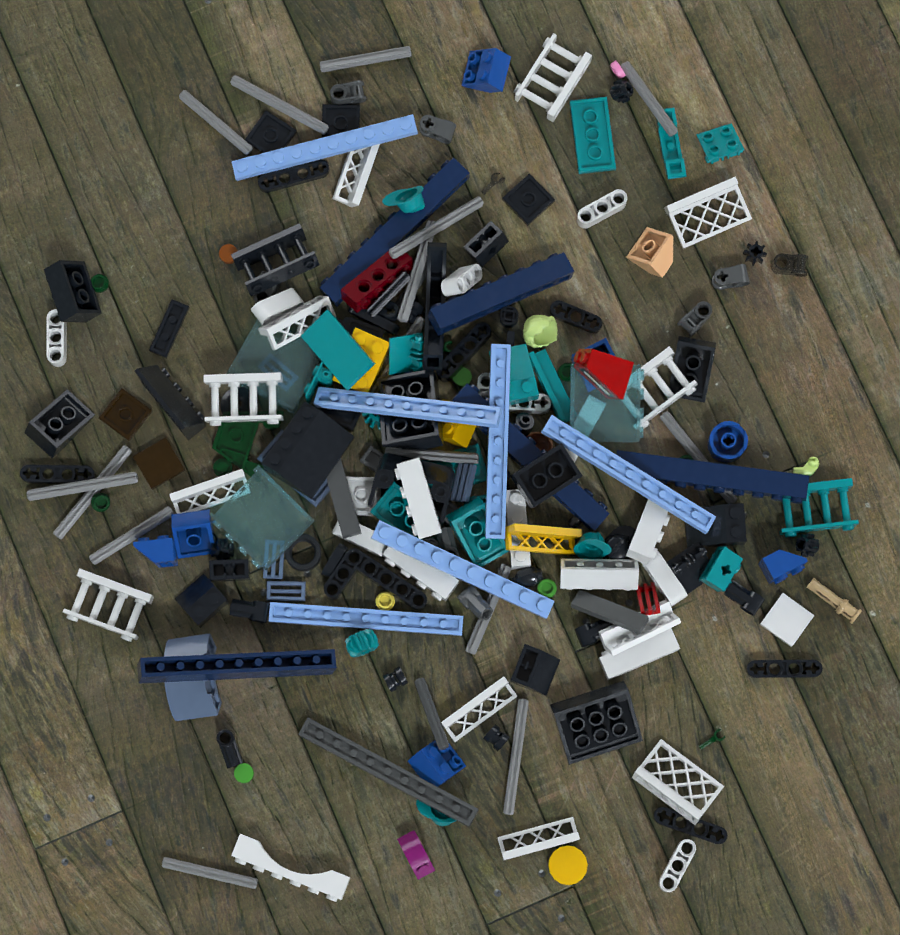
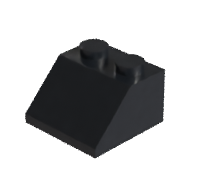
M204 573L175 598L200 628L229 603Z

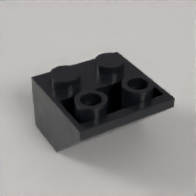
M524 644L510 682L547 696L560 659L540 649Z

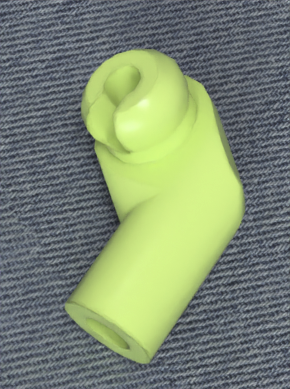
M810 457L804 467H793V473L812 476L819 467L818 458Z

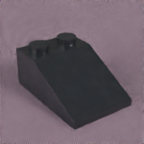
M679 336L674 363L689 383L695 380L698 384L695 387L696 391L689 396L685 394L681 398L705 403L716 349L715 342ZM672 373L669 388L675 395L683 389V386Z
M67 389L28 423L24 433L53 458L70 443L95 414Z
M744 503L701 507L716 516L706 534L685 522L687 548L697 541L701 547L745 545L747 542Z

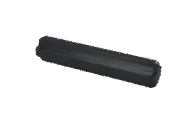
M402 271L367 307V313L375 317L411 280V276L406 271Z

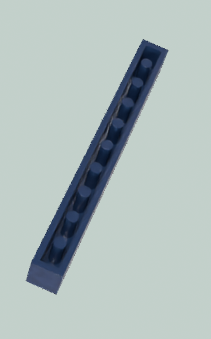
M454 157L450 161L446 160L440 167L441 170L437 174L433 173L428 178V183L421 192L425 204L424 209L413 213H404L401 209L397 213L394 211L387 218L388 222L384 225H379L374 231L375 234L370 239L366 238L361 243V248L357 252L355 250L351 252L347 257L348 260L344 264H339L334 269L335 273L330 278L326 277L320 283V292L324 296H329L330 302L336 308L343 302L341 289L387 253L389 249L409 238L470 178V173Z
M468 383L450 401L489 406V398H483L479 394L480 390L473 384L469 385ZM509 422L508 456L521 468L547 452L535 446L537 443L530 436H524L521 433L523 430L516 423L512 425ZM476 426L488 437V427ZM578 480L553 495L558 502L590 531H595L610 514L606 511L608 508L601 501H595L592 498L594 495L587 488L583 490L578 485L580 483Z
M617 450L616 455L664 485L672 483L678 488H686V485L694 486L695 490L705 491L706 488L713 489V492L716 493L732 491V494L737 496H744V493L752 494L754 498L769 496L771 500L782 501L784 498L790 499V502L801 504L802 501L807 499L809 475Z
M335 649L140 658L137 664L139 683L331 675L337 668Z

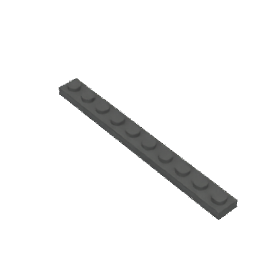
M307 718L298 733L300 737L469 828L479 811L476 807L310 718Z

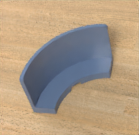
M210 633L169 639L166 643L164 657L215 655L217 647ZM216 680L164 682L168 704L175 721L218 715L222 701L217 690Z

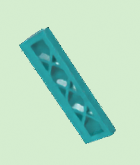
M546 349L534 353V351L530 352L529 356L533 370L544 393L551 400V408L556 418L564 423L576 419L577 414Z

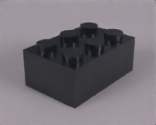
M59 260L44 269L46 281L48 282L61 322L86 323L102 314L85 261Z
M561 443L514 472L510 477L529 507L534 508L581 478L582 474Z

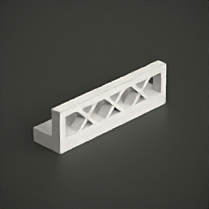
M380 144L348 152L332 199L349 207L359 206ZM358 152L361 160L359 164L354 165L352 156ZM352 170L355 178L352 182L348 183L346 173ZM344 187L347 188L349 193L347 200L339 197L340 191Z
M319 295L259 327L260 335L267 336L272 350H276L300 337L311 326L304 324L306 316L311 315L314 317L313 324L320 317L321 309L326 306L327 310L336 317L329 296ZM293 323L299 325L295 334L288 333ZM281 332L283 333L282 339L276 343L273 334Z
M240 469L169 495L176 513L179 514L205 510L251 494L244 471ZM243 480L246 490L239 493L233 491L234 484ZM223 488L228 492L225 498L219 499L214 496L216 490ZM204 494L210 498L207 504L200 505L196 503L198 496ZM188 501L192 504L189 510L180 512L178 503Z
M665 599L659 602L661 613L647 615L649 616V621L641 634L614 624L598 633L604 649L614 656L680 624V618L673 613L670 602Z
M505 677L499 679L441 722L454 742L461 739L518 697ZM504 687L512 695L507 700L497 699L498 692ZM486 700L495 701L494 709L490 712L482 711L483 702ZM471 711L479 713L478 721L475 723L466 722L467 714ZM455 723L464 724L463 731L458 736H455L449 728Z
M573 817L497 837L503 860L580 840ZM570 822L573 833L564 835L559 832L562 824ZM556 825H559L558 828H557V830L554 829V828H552V827H553V826H556ZM549 828L555 832L552 839L545 840L540 837L543 829ZM540 830L539 833H538V835H536L535 833H533V832H535V831ZM530 833L536 837L533 844L526 845L521 842L524 834ZM520 835H521V837H520L519 840H517V839L514 838V837H516V836H520ZM511 838L517 842L514 849L505 851L502 840ZM538 838L542 840V842L536 843Z

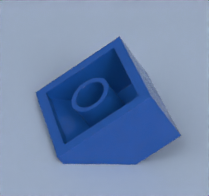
M210 509L172 514L171 527L178 559L211 554V543H215Z

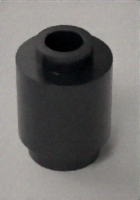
M520 413L517 415L514 423L523 430L521 433L527 437L534 426V418L528 413Z

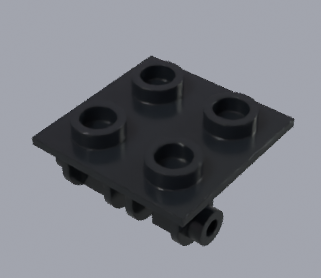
M698 541L666 562L687 594L704 584L699 578L710 561L706 555L707 550L705 547H701Z

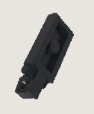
M345 316L344 320L336 318L351 336L355 327L383 339L385 334L384 329L352 317Z

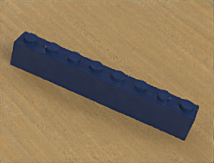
M564 252L561 254L554 253L547 260L542 262L538 260L528 268H519L514 274L509 276L505 274L493 283L491 281L486 282L479 289H470L460 297L453 296L446 303L433 305L429 311L428 318L439 336L572 278L575 271Z

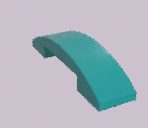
M675 108L664 109L677 127ZM657 120L660 147L667 178L686 177L678 130L675 135L669 136Z

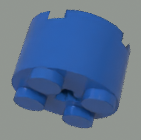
M733 421L721 422L713 428L708 437V451L711 457L719 462H734L746 450L748 436L738 423ZM725 439H728V441L731 442L729 446L726 445V443L724 442Z

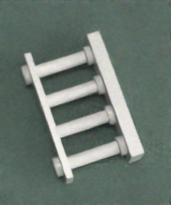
M554 33L551 38L547 37L542 46L544 49L523 83H519L514 90L515 101L518 102L524 96L540 105L548 112L547 119L551 122H554L592 60V55L585 52L583 57H578L555 43L557 35ZM550 50L575 63V70L568 72L547 60L546 57ZM543 65L565 78V81H567L565 86L558 87L537 75L536 73L540 66ZM534 81L555 93L557 97L555 102L549 103L527 90L530 82Z
M670 346L630 375L626 391L631 387L636 388L652 409V412L643 418L626 395L627 392H625L624 399L621 401L637 421L633 425L635 430L639 428L643 430L650 424L649 421L683 395L689 396L696 391L697 382L694 380L689 383L673 362L674 358L672 356L675 353ZM662 364L668 366L683 386V389L675 395L657 372V368ZM647 375L653 378L668 399L660 406H658L642 384L643 381L641 379Z
M281 372L204 375V383L211 388L212 416L204 417L205 422L210 423V426H221V422L267 421V424H279V421H284L282 415H277L276 386H278V383L283 382V375ZM259 383H266V386H268L269 415H257V386H259ZM221 384H228V387H230L231 416H219V388ZM240 384H247L249 386L250 416H238V387H240Z
M79 569L77 576L81 579L80 582L82 584L72 610L63 609V613L67 615L66 618L75 622L80 619L121 634L120 638L129 642L132 639L138 640L139 637L133 634L143 605L145 606L146 603L152 604L154 597L143 591ZM94 583L99 585L98 589L100 591L90 616L86 617L78 613L89 586ZM113 590L117 592L116 595L118 597L108 623L105 624L97 621V617L107 592ZM130 596L135 598L134 602L136 604L124 631L114 626L125 599Z

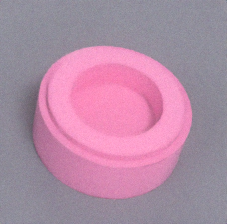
M616 60L610 64L611 70L618 79L626 76Z

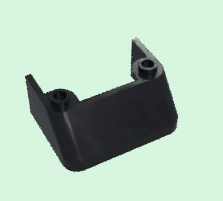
M385 453L381 456L368 501L369 508L373 507L377 488L387 489L393 484L394 477L396 476L394 470L397 468L396 464L414 458L393 453ZM421 460L427 483L433 484L431 489L432 498L437 502L444 503L440 518V525H443L454 483V471L448 466Z

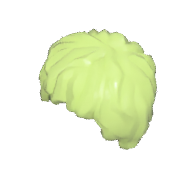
M545 315L529 317L525 321L523 329L525 343L533 348H539L557 341L558 329L555 318Z

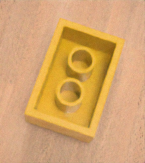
M355 327L352 337L375 362V365L351 389L371 392L388 354L389 342ZM334 376L332 380L341 384Z

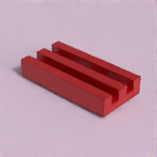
M651 582L650 586H647V583H645L643 587H640L638 584L636 593L641 614L653 615L661 613L655 582ZM649 591H652L656 609L653 610L651 606ZM641 592H645L647 611H644Z

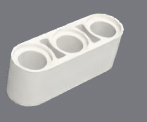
M617 189L581 208L577 215V224L581 228L587 229L621 211L626 206L627 194L623 190ZM615 197H620L623 199V202L619 204L616 203L613 199ZM604 206L607 211L599 212L597 207ZM588 215L591 219L583 221L581 216Z
M473 264L460 267L450 274L441 283L443 294L446 297L462 294L473 287L483 276L480 265Z
M289 288L259 301L251 308V311L263 326L304 304L294 288Z
M54 309L47 314V359L53 366L61 367L66 363L67 322L52 323L53 318L58 316L57 309ZM55 335H61V339L58 342L52 341ZM55 353H60L61 357L59 360H52Z
M337 521L332 533L343 539ZM361 524L359 526L362 534L344 539L379 557H382L387 547L371 539L374 530Z
M658 550L654 560L650 559L648 564L641 562L663 597L670 602L671 607L688 596Z
M685 839L678 843L659 879L658 884L662 891L672 892L677 888L696 851V845L692 840ZM683 843L691 845L692 850L689 854L682 852L681 847ZM675 860H679L682 863V869L679 872L672 868V863ZM667 877L673 881V886L670 889H666L663 886V880Z

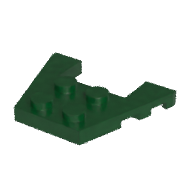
M231 411L223 412L222 416H231ZM238 411V416H250V411ZM257 411V415H269V411ZM277 411V415L283 416L284 412ZM267 421L221 422L212 449L238 468L243 469L254 480L262 483L265 474L263 465L250 462L248 458L259 424H267ZM279 421V424H267V425H270V426H273V427H276V428H280L281 421Z

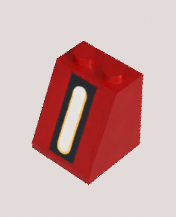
M579 349L574 356V368L606 398L623 400L634 362L595 349Z

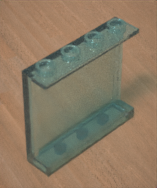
M257 319L226 374L281 372L283 382L278 383V386H276V405L294 414L307 383H310L313 377L312 373L316 365H320L321 360L301 336L276 350H272L268 337L260 335L258 328L262 325ZM277 332L273 334L276 343L281 341L283 333ZM259 383L257 395L269 400L268 386H266V383ZM240 384L242 387L249 389L247 384Z
M571 363L569 426L595 442L639 443L640 438H643V427H640V419L644 418V408H640V400H644V388H640L641 381H644V369H641V364L633 365L624 399L618 400L606 398L574 368L575 363Z
M257 465L253 470L255 474L215 514L210 513L209 515L213 518L211 522L219 530L223 528L226 531L224 535L232 543L236 541L240 545L238 549L245 556L249 554L253 558L251 562L258 569L262 567L267 570L315 520L263 468Z

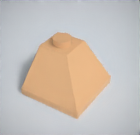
M647 227L626 258L648 273L663 278L673 263V236Z

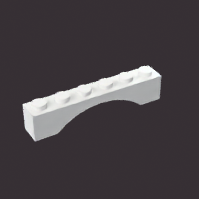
M243 834L239 835L231 855L235 857L234 861L246 865V862L254 865L252 869L262 873L264 870L272 872V877L280 880L283 877L290 879V884L297 887L303 884L308 886L307 891L317 895L319 891L327 894V899L337 902V899H343L350 881V877L333 870L319 874H300L290 871L275 862L264 850L260 841Z

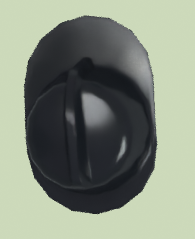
M626 525L614 529L605 539V543L612 548V552L601 559H629L626 554L636 529Z

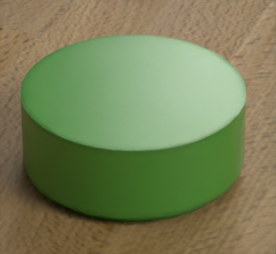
M464 367L453 377V382L459 387H464L467 383L470 384L472 380L471 372Z
M551 579L541 580L537 587L538 594L547 598H552L557 590L555 582Z
M246 763L239 764L234 770L235 779L240 783L250 782L254 777L253 768Z

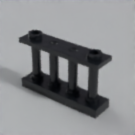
M300 223L231 254L237 270L244 269L249 281L245 282L250 296L259 294L320 265L315 252L308 253L303 244V241L307 239ZM296 245L301 257L290 261L285 250ZM278 253L284 265L273 269L268 257ZM261 261L266 273L256 277L251 265Z

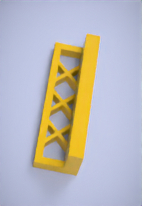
M516 523L505 527L506 550L575 555V539L582 537V529ZM511 535L516 536L521 541L518 546L512 545ZM530 537H533L537 542L535 547H531L527 542ZM547 538L554 544L551 549L543 543ZM563 540H569V550H565L560 543Z

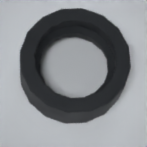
M308 534L293 536L285 547L286 560L297 571L306 572L312 570L321 560L322 550L319 542ZM308 542L313 546L315 554L309 563L300 564L293 559L292 549L297 543Z

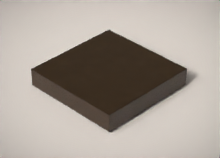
M121 388L99 416V419L130 441L153 411Z
M166 437L133 456L152 490L185 471Z

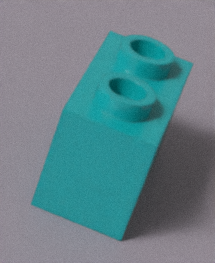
M725 546L717 547L699 580L717 592H724L732 583L731 579L734 574L740 570V563L743 558Z

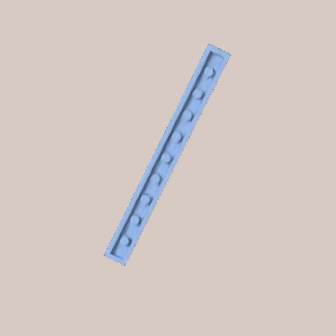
M412 114L232 161L235 179L239 181L418 134L414 115Z
M491 344L489 406L501 407L502 414L498 428L488 427L486 539H505L511 345Z
M318 387L314 400L315 407L494 428H498L502 414L501 407L326 387Z
M550 416L541 431L542 434L558 444L562 443L571 452L702 533H708L716 516L555 416Z
M380 520L371 536V539L544 619L548 618L554 604V600Z
M270 602L269 622L455 636H462L463 616L276 602Z

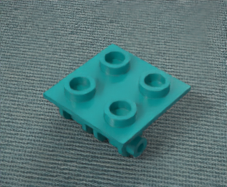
M732 123L696 134L706 155V163L713 164L719 161V158L723 161L724 157L729 159V156H739L744 151V147Z
M423 333L389 338L388 375L423 370Z
M321 362L320 366L316 365L312 376H314L311 383L308 382L304 389L307 403H310L318 384L330 387L334 382L331 371L324 367L323 362Z

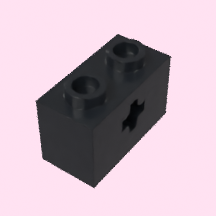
M490 221L464 248L469 256L483 267L509 241L503 231Z
M249 559L209 561L211 582L250 580Z

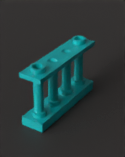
M852 478L808 484L807 499L802 501L805 526H793L790 499L783 498L782 504L786 528H782L779 531L780 535H785L788 538L795 537L797 533L838 528H842L843 531L853 530L859 524V521L851 520L847 492L853 486ZM837 490L840 496L843 522L832 523L828 494H830L829 491ZM810 493H818L820 495L824 524L813 525L809 502Z

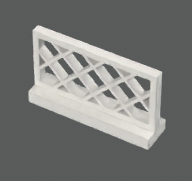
M736 176L664 208L683 249L752 219L737 185ZM735 190L737 195L735 203L725 200L728 192ZM712 199L722 201L718 211L708 207ZM724 203L734 206L730 216L721 212ZM694 207L704 208L701 218L691 215ZM736 207L744 211L746 218L739 220L733 217ZM707 210L717 214L713 223L704 220ZM681 213L687 216L684 226L676 222L675 215ZM719 215L729 219L725 227L716 225ZM690 217L700 221L696 231L686 227ZM702 222L712 226L709 234L705 235L699 232ZM685 230L695 233L693 240L685 243L683 238Z
M662 739L637 768L632 777L694 825L697 824L724 788L721 783ZM663 747L668 751L669 757L658 758V749ZM669 761L671 771H660L659 762ZM673 761H682L684 769L674 770ZM656 762L657 772L650 773L644 768L647 763ZM688 772L698 773L700 781L690 782ZM685 773L687 782L676 783L675 774ZM672 774L673 784L662 782L661 775ZM704 784H712L718 789L715 793L706 794ZM701 785L702 794L692 795L691 786ZM687 786L689 796L678 794L677 787ZM693 799H704L705 806L702 810L694 806Z

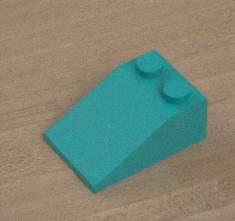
M527 345L512 346L509 405L537 400L539 392Z
M394 482L370 513L378 520L414 536L411 527L414 521L412 517H408L406 506H408L407 498L403 499L400 486Z
M478 497L446 515V518L470 561L483 567L510 550H506L504 539L485 538L486 504Z

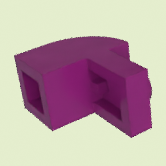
M415 830L397 839L418 880L435 871Z

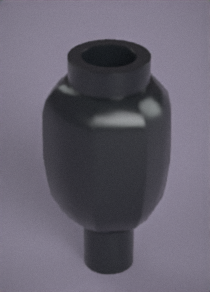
M528 567L518 571L515 577L508 580L523 587H531L539 584L540 580L544 579L541 568Z

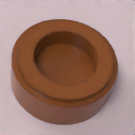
M231 244L223 245L219 250L221 261L226 264L234 263L231 254L237 252V248Z

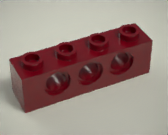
M388 251L341 289L342 300L356 313L366 309L402 271H406L408 274L413 268L412 258L407 253H404L393 259Z

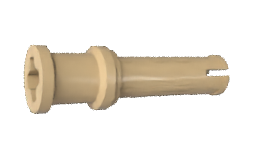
M815 578L806 587L834 607L837 614L841 613L849 619L851 624L862 612L861 609L858 610L849 604V600H843Z

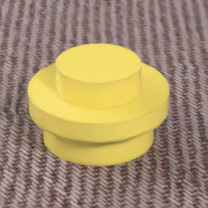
M381 592L377 595L376 606L380 610L389 611L394 607L395 598L391 593Z

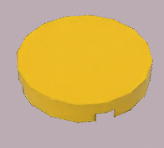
M568 845L555 850L550 856L548 864L549 872L554 880L564 885L576 884L582 880L588 866L583 852L574 846Z

